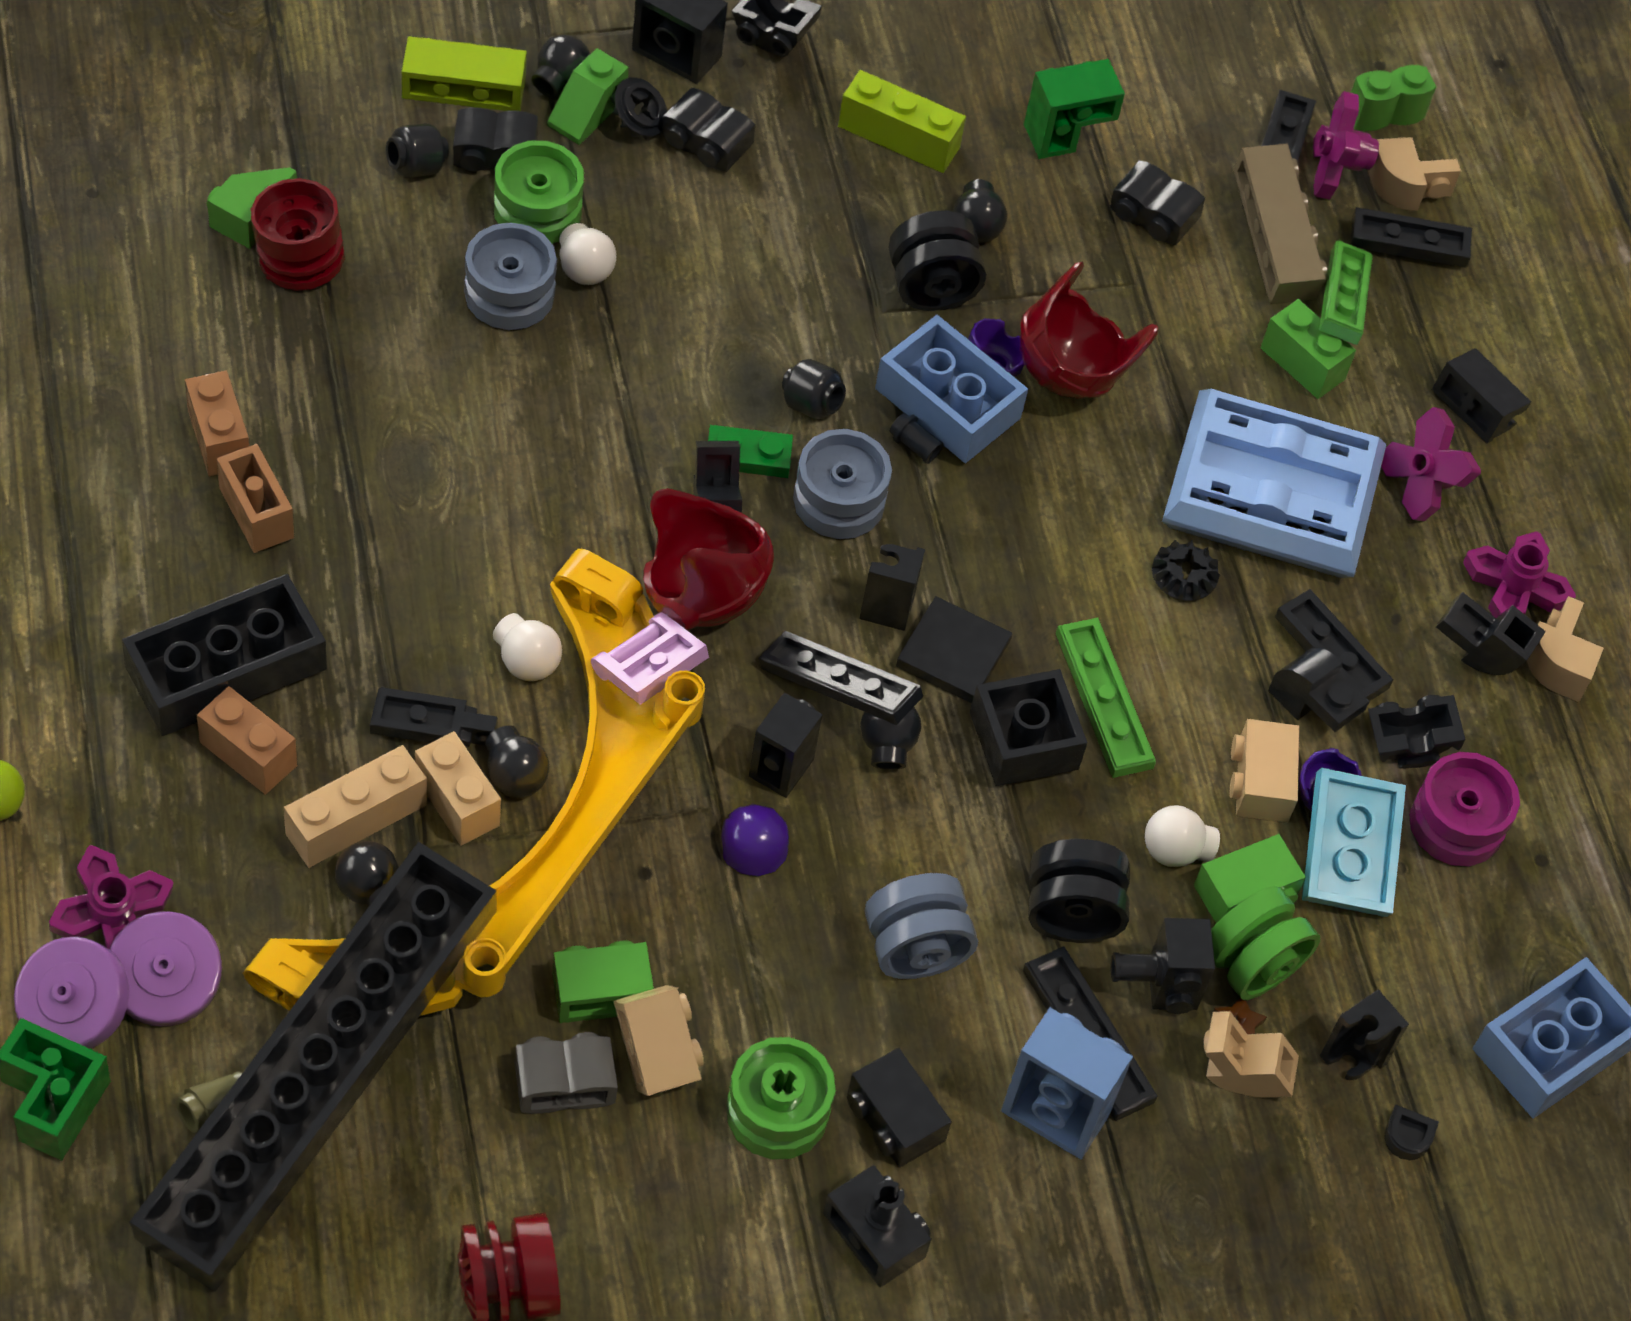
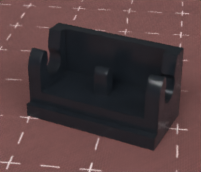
M1476 348L1448 361L1431 389L1487 444L1497 436L1513 428L1517 424L1513 417L1526 411L1531 404V401Z
M885 544L881 546L880 554L896 558L898 564L889 566L881 562H871L859 619L905 631L917 590L925 549L917 547L916 550L894 544Z
M1378 989L1340 1015L1320 1056L1327 1065L1340 1061L1341 1057L1345 1055L1354 1057L1357 1061V1066L1347 1072L1345 1079L1356 1080L1376 1066L1381 1069L1387 1065L1409 1023Z

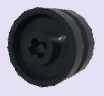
M947 210L929 211L911 217L896 228L890 236L888 248L893 267L896 271L895 279L898 292L904 303L914 309L924 311L947 310L966 303L974 298L984 287L987 274L979 251L980 245L977 233L969 218L961 213Z
M1087 839L1059 840L1044 845L1033 853L1030 862L1029 879L1032 890L1028 908V920L1033 929L1046 937L1073 943L1100 942L1113 938L1126 929L1129 922L1127 890L1130 884V862L1125 853L1113 845Z

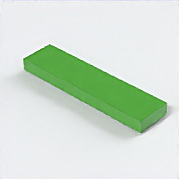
M1341 241L1335 242L1330 252L1319 331L1358 345L1364 329L1372 253Z
M1099 618L1059 625L1056 631L1057 639L1112 778L1154 769L1155 757Z

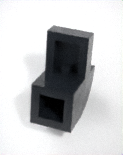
M696 441L693 495L732 507V509L742 513V496L739 489V441Z
M1464 592L1453 600L1436 626L1438 630L1466 651L1461 659L1462 662L1480 672L1491 675H1506L1519 668L1529 659L1546 632L1513 605L1495 618Z
M1321 648L1309 649L1274 675L1268 692L1297 721L1313 710L1334 732H1337L1363 713L1370 702L1340 672L1343 661L1333 653Z

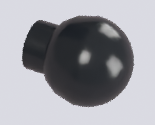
M557 35L547 40L538 54V70L531 78L535 88L549 98H556L564 90L572 72L590 55L588 47L583 41L572 35Z
M983 179L972 180L964 186L963 194L957 199L953 212L961 213L972 221L979 243L994 240L1002 233L1007 223V209L1002 198L995 193L993 185Z
M915 707L897 725L869 713H863L860 727L864 742L872 750L871 765L881 769L906 768L907 752L912 750L918 742L922 729L921 718Z
M509 725L494 730L487 737L485 746L490 753L487 770L492 785L500 793L512 798H524L535 794L542 788L548 778L550 765L546 751L535 740L521 736L516 727Z
M360 841L347 847L339 856L335 867V879L340 891L351 901L370 906L399 866L394 854L386 846L375 841Z

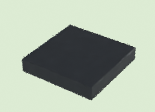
M935 596L899 655L896 667L972 703L976 686L987 682L1010 643L1012 632Z

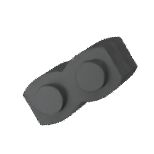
M584 1032L564 1042L554 1041L548 1037H533L526 1040L524 1044L516 1046L514 1063L522 1113H549L566 1108L592 1109L615 1104L618 1087L610 1037Z

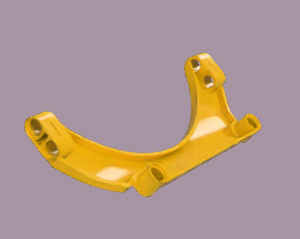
M575 550L550 583L555 605L573 637L582 662L588 692V736L578 776L564 806L548 831L522 860L490 885V887L497 891V912L478 938L467 946L464 956L459 959L455 969L421 1015L454 1007L462 997L463 989L479 997H490L497 994L503 988L505 976L685 730L695 725L702 715L705 684L702 678L694 672L678 671L667 678L665 687L641 705L610 680L604 681L596 674L591 665V659L601 652H610L649 625V620L654 615L643 594L642 585L633 575L588 550ZM684 697L690 699V701H681V700H682ZM271 938L243 973L244 978L259 993L290 1011L345 938L332 940ZM486 964L494 967L493 970L488 972L476 969Z

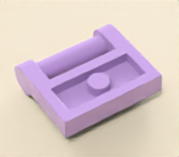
M660 612L649 620V625L610 652H601L593 657L591 665L602 680H610L641 705L665 687L667 678L678 671H690L708 659L709 656L707 646L669 616Z

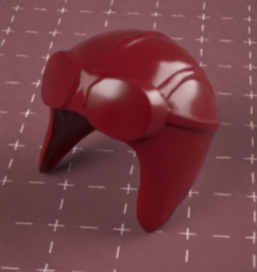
M1083 261L1077 262L1070 267L1036 304L1028 308L1023 314L1020 323V351L1029 373L1041 387H1045L1059 396L1083 399L1085 397L1095 398L1107 394L1114 384L1140 358L1158 334V326L1150 324L1133 336L1125 339L1123 333L1113 321L1099 315L1089 306L1084 296L1071 290V286L1084 267Z
M666 488L656 491L652 496L650 508L658 533L654 558L645 564L643 581L647 596L657 613L662 612L687 631L695 627L721 625L742 615L762 594L773 567L774 549L765 529L758 522L732 509V507L674 489Z

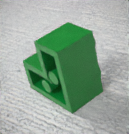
M1109 59L1093 62L1086 61L1081 64L1048 68L1035 72L1024 127L1039 159L1075 153L1083 126L1119 119L1125 92Z
M20 1018L0 1049L1 1082L27 1093L26 1098L13 1117L19 1142L62 1161L111 1082L107 1056L23 1018Z

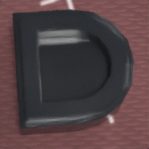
M1395 1104L1385 1129L1384 1139L1392 1154L1400 1159L1409 1161L1419 1159L1426 1154L1432 1144L1439 1121Z

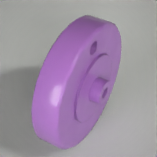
M167 911L141 916L130 922L119 932L109 949L118 957L127 974L129 1000L125 1013L144 1024L165 1027L185 1023L202 1013L212 1002L218 991L221 981L222 963L217 943L201 923L184 914Z
M82 937L59 938L48 942L36 950L22 967L14 992L15 1012L18 1021L20 1018H23L92 1049L107 1040L121 1023L128 1005L129 983L122 963L105 946Z

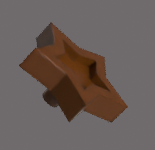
M1241 998L1232 1007H1215L1213 1012L1230 1011L1247 1034H1255V1029L1262 1025L1267 1018L1250 1010L1246 1001Z

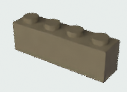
M1288 144L1242 148L1233 170L1270 304L1294 302L1297 299L1300 301L1316 300L1322 285L1326 283L1328 273L1325 261L1320 260L1318 254L1317 230L1315 226L1310 225L1308 218V198L1305 192H1301L1299 186V166L1297 160L1292 159Z

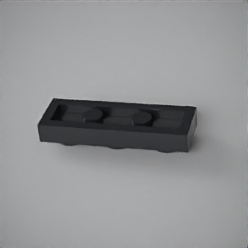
M1356 207L1352 217L1350 245L1369 251L1467 268L1471 258L1472 228Z
M1311 589L1278 608L1275 618L1305 651L1311 648H1321L1336 655L1343 661L1340 672L1369 701L1390 689L1393 678Z

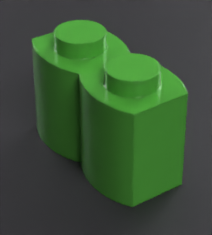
M1407 65L1397 68L1392 72L1370 71L1359 75L1355 79L1351 93L1359 95V113L1354 129L1375 131L1389 124L1411 125L1423 120L1436 89V85L1427 67Z

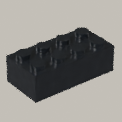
M288 573L122 639L125 668L162 736L197 723V714L228 686L247 701H251L327 670L326 640Z

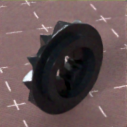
M631 77L621 81L616 86V91L610 97L611 101L615 104L612 114L620 116L622 120L620 128L628 127L632 137L642 135L646 140L662 132L663 116L667 113V107L659 91L652 84L641 78ZM642 102L644 105L641 107L640 114L637 115L633 109L636 104L639 105Z
M1174 540L1170 546L1166 548L1161 547L1152 564V575L1158 587L1167 595L1184 601L1199 600L1208 596L1216 588L1220 577L1218 560L1212 559L1209 555L1208 547L1204 549L1195 547L1192 540L1187 544H1179ZM1185 561H1189L1192 570L1187 580L1183 579L1184 574L1181 567Z

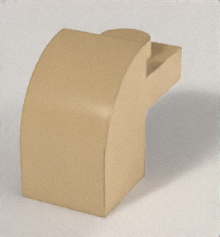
M1412 137L1377 139L1379 142L1378 156L1372 169L1368 170V174L1374 190L1383 200L1404 210L1418 211L1423 198H1441L1452 195L1461 172L1457 159L1420 161Z
M1568 596L1561 611L1553 608L1546 623L1539 621L1538 625L1546 632L1527 660L1533 676L1543 686L1553 692L1580 702L1592 680L1604 648L1572 635L1584 602Z
M1230 1011L1213 1012L1210 1030L1204 1036V1050L1209 1058L1206 1077L1222 1089L1252 1097H1292L1299 1055L1282 1033L1247 1034Z

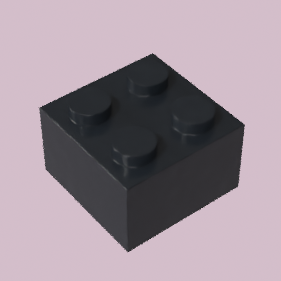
M635 0L632 50L697 85L722 57L728 3L724 0Z
M1060 669L976 686L970 715L995 786L1079 770L1088 742Z

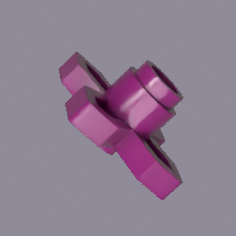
M1343 91L1334 105L1330 126L1322 124L1314 136L1313 157L1321 158L1314 178L1315 197L1331 199L1338 188L1343 168L1360 172L1362 169H1372L1376 162L1379 151L1378 140L1371 138L1369 133L1354 130L1359 113V95Z
M1436 407L1429 409L1416 421L1414 447L1392 442L1385 448L1381 468L1386 476L1408 478L1402 503L1413 520L1422 522L1426 521L1440 509L1442 489H1448L1454 485L1465 488L1481 474V469L1470 452L1455 451L1449 448L1455 426L1446 411Z
M1539 532L1518 536L1507 555L1486 545L1469 550L1463 560V564L1473 581L1498 588L1488 606V609L1495 618L1511 605L1525 614L1528 602L1551 613L1553 608L1561 610L1568 596L1574 599L1576 597L1566 577L1547 571L1549 566L1547 556L1550 549Z
M90 845L87 847L77 867V875L87 894L60 900L49 920V930L62 937H84L101 929L105 946L110 949L119 932L130 922L137 919L136 917L163 911L173 891V881L151 870L129 879L127 876L119 873L114 854Z

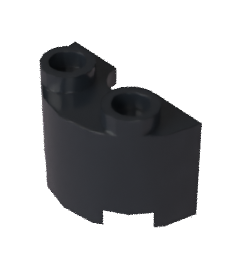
M741 0L732 10L735 23L738 26L736 35L746 45H756L767 52L774 53L780 57H786L821 15L822 6L807 0H796L794 4L788 3L785 0Z
M1428 695L1419 699L1416 703L1417 706L1412 708H1401L1396 702H1384L1374 708H1368L1381 761L1385 762L1388 759L1398 760L1399 768H1420L1435 764L1440 759L1439 754L1450 749L1452 746L1454 749L1460 750L1466 739L1454 695L1443 697Z

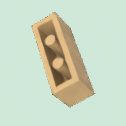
M401 745L285 806V834L305 864L310 868L350 845L427 805V778L406 748Z

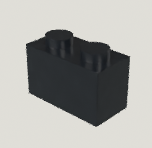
M783 693L756 730L749 777L787 798L814 761L823 714L817 712L807 701L795 699Z
M899 1047L852 1073L847 1092L848 1104L855 1116L859 1119L864 1118L874 1131V1141L881 1153L886 1157L891 1155L899 1168L946 1141L952 1121Z

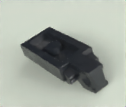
M381 687L378 689L370 721V734L431 743L455 731L464 746L470 747V743L485 745L487 737L494 730L498 729L497 716L477 714V708L468 706L467 700Z

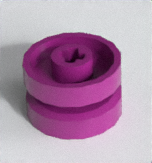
M1457 752L1444 756L1429 769L1422 787L1415 797L1409 813L1411 831L1419 846L1437 860L1455 866H1473L1485 862L1499 850L1506 833L1510 830L1520 807L1519 789L1511 774L1491 758L1469 752Z

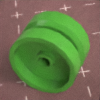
M532 140L514 145L504 152L495 166L494 218L497 223L512 222L528 225L543 233L552 244L560 242L563 230L569 225L580 223L582 218L584 172L577 156L564 146L556 143Z
M1272 886L1251 895L1231 909L1211 929L1215 967L1222 969L1230 968L1227 974V982L1241 999L1250 1000L1275 988L1299 969L1315 952L1320 943V935L1306 918H1292L1295 912V904L1281 887Z
M791 1037L768 1038L751 1045L737 1060L731 1076L730 1091L726 1104L728 1125L736 1140L750 1152L771 1160L792 1159L810 1151L824 1135L836 1092L834 1072L825 1056L809 1043Z

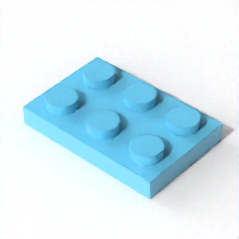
M1321 768L1316 772L1305 868L1306 878L1304 880L1302 900L1383 917L1393 914L1406 785Z

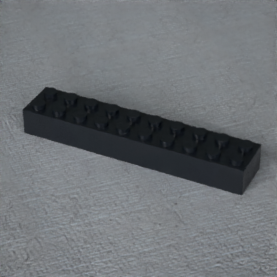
M418 842L130 1220L135 1240L213 1292H216L457 966L459 959L464 956L467 946L478 938L497 912V891Z

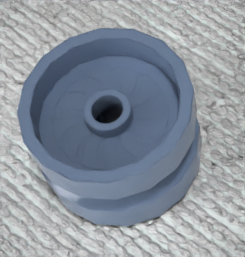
M512 222L494 224L478 232L469 242L465 255L466 277L464 289L467 306L476 318L491 327L506 330L528 328L542 321L552 309L555 297L557 258L552 243L538 230L528 225Z
M828 430L813 437L802 449L798 464L797 480L793 495L796 513L807 527L820 535L835 539L856 538L871 531L882 519L892 474L889 455L878 441L865 433L854 430Z
M941 873L909 876L892 882L876 891L866 902L864 912L869 930L876 938L874 948L879 966L885 975L897 979H917L933 976L963 963L976 951L978 938L973 922L969 915L966 914L968 904L962 885L957 878Z

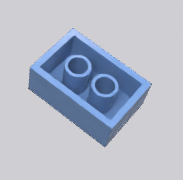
M939 315L934 316L880 359L875 386L876 390L908 416L915 415L920 426L937 440L943 442L944 446L964 463H967L1021 419L1028 392L1027 387Z
M1586 957L1488 1023L1472 1049L1534 1119L1631 1051V1006Z
M1049 1008L1021 1050L1001 1112L1082 1160L1110 1115L1133 1056L1126 1053L1123 1047L1116 1041L1109 1038H1101L1084 1028L1082 1023L1074 1016L1059 1013Z

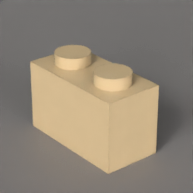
M1247 719L1241 735H1234L1231 747V760L1238 761L1237 772L1232 774L1230 798L1236 799V816L1289 822L1298 801L1299 725Z
M455 731L415 750V762L427 778V797L460 846L500 826L501 798Z
M665 985L614 1001L637 1092L649 1096L701 1080L699 1067L704 1065V1059L697 1039H691L687 1021L692 1020V1013L684 993L679 994L678 988Z

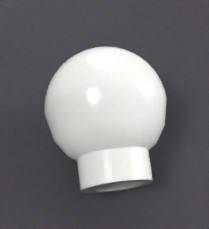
M581 223L569 225L563 230L560 236V260L565 274L573 281L584 285H593L605 280L612 273L616 264V249L612 240L601 231L588 228Z
M512 613L504 617L494 629L493 639L501 646L502 660L509 672L515 677L525 681H538L551 675L558 667L562 657V644L558 634L552 627L540 621H525L518 614Z
M1173 805L1158 810L1150 818L1145 829V844L1151 856L1159 863L1169 867H1182L1196 860L1205 862L1213 860L1219 848L1220 833L1217 828L1205 825L1198 814L1184 806Z

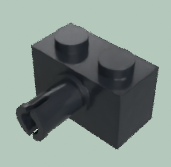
M1164 918L1151 954L1113 952L1111 956L1112 981L1150 982L1152 1009L1166 1010L1172 1014H1183L1191 1010H1197L1215 970L1210 919Z
M872 1165L829 1193L823 1214L881 1288L926 1258L932 1239L930 1237V1229L922 1216L917 1212L911 1213L903 1203L905 1194L903 1189L899 1190L900 1184L888 1175L882 1176L875 1165Z

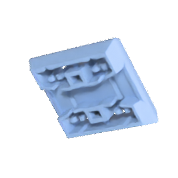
M1214 389L1199 390L1162 522L1171 529L1339 578L1354 577L1386 443L1377 436ZM1221 488L1226 494L1211 489ZM1211 497L1224 502L1221 505L1211 503L1207 498ZM1230 507H1237L1246 510V512L1241 513L1234 509H1230ZM1322 517L1327 523L1314 520V518ZM1286 522L1298 525L1302 529L1286 526ZM1309 526L1324 530V533H1313L1310 531Z

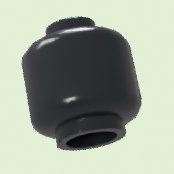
M428 123L401 126L394 131L386 143V157L390 167L405 178L432 176L439 173L444 165V160L449 155V145L446 138L441 136L439 130L434 125Z
M812 359L802 360L794 367L788 369L782 380L784 399L787 406L814 419H823L830 414L836 413L845 399L846 388L840 372Z

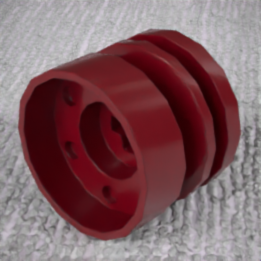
M295 178L281 180L269 185L256 196L251 207V220L260 269L268 280L279 287L297 291L314 289L326 284L340 272L345 261L344 244L337 200L328 188L317 181Z
M546 1213L513 1217L510 1241L504 1242L501 1241L495 1222H486V1245H479L474 1224L461 1226V1243L457 1255L463 1301L466 1303L473 1321H489L488 1304L495 1305L498 1321H509L510 1301L519 1300L527 1321L560 1315L561 1301L558 1270L552 1234Z

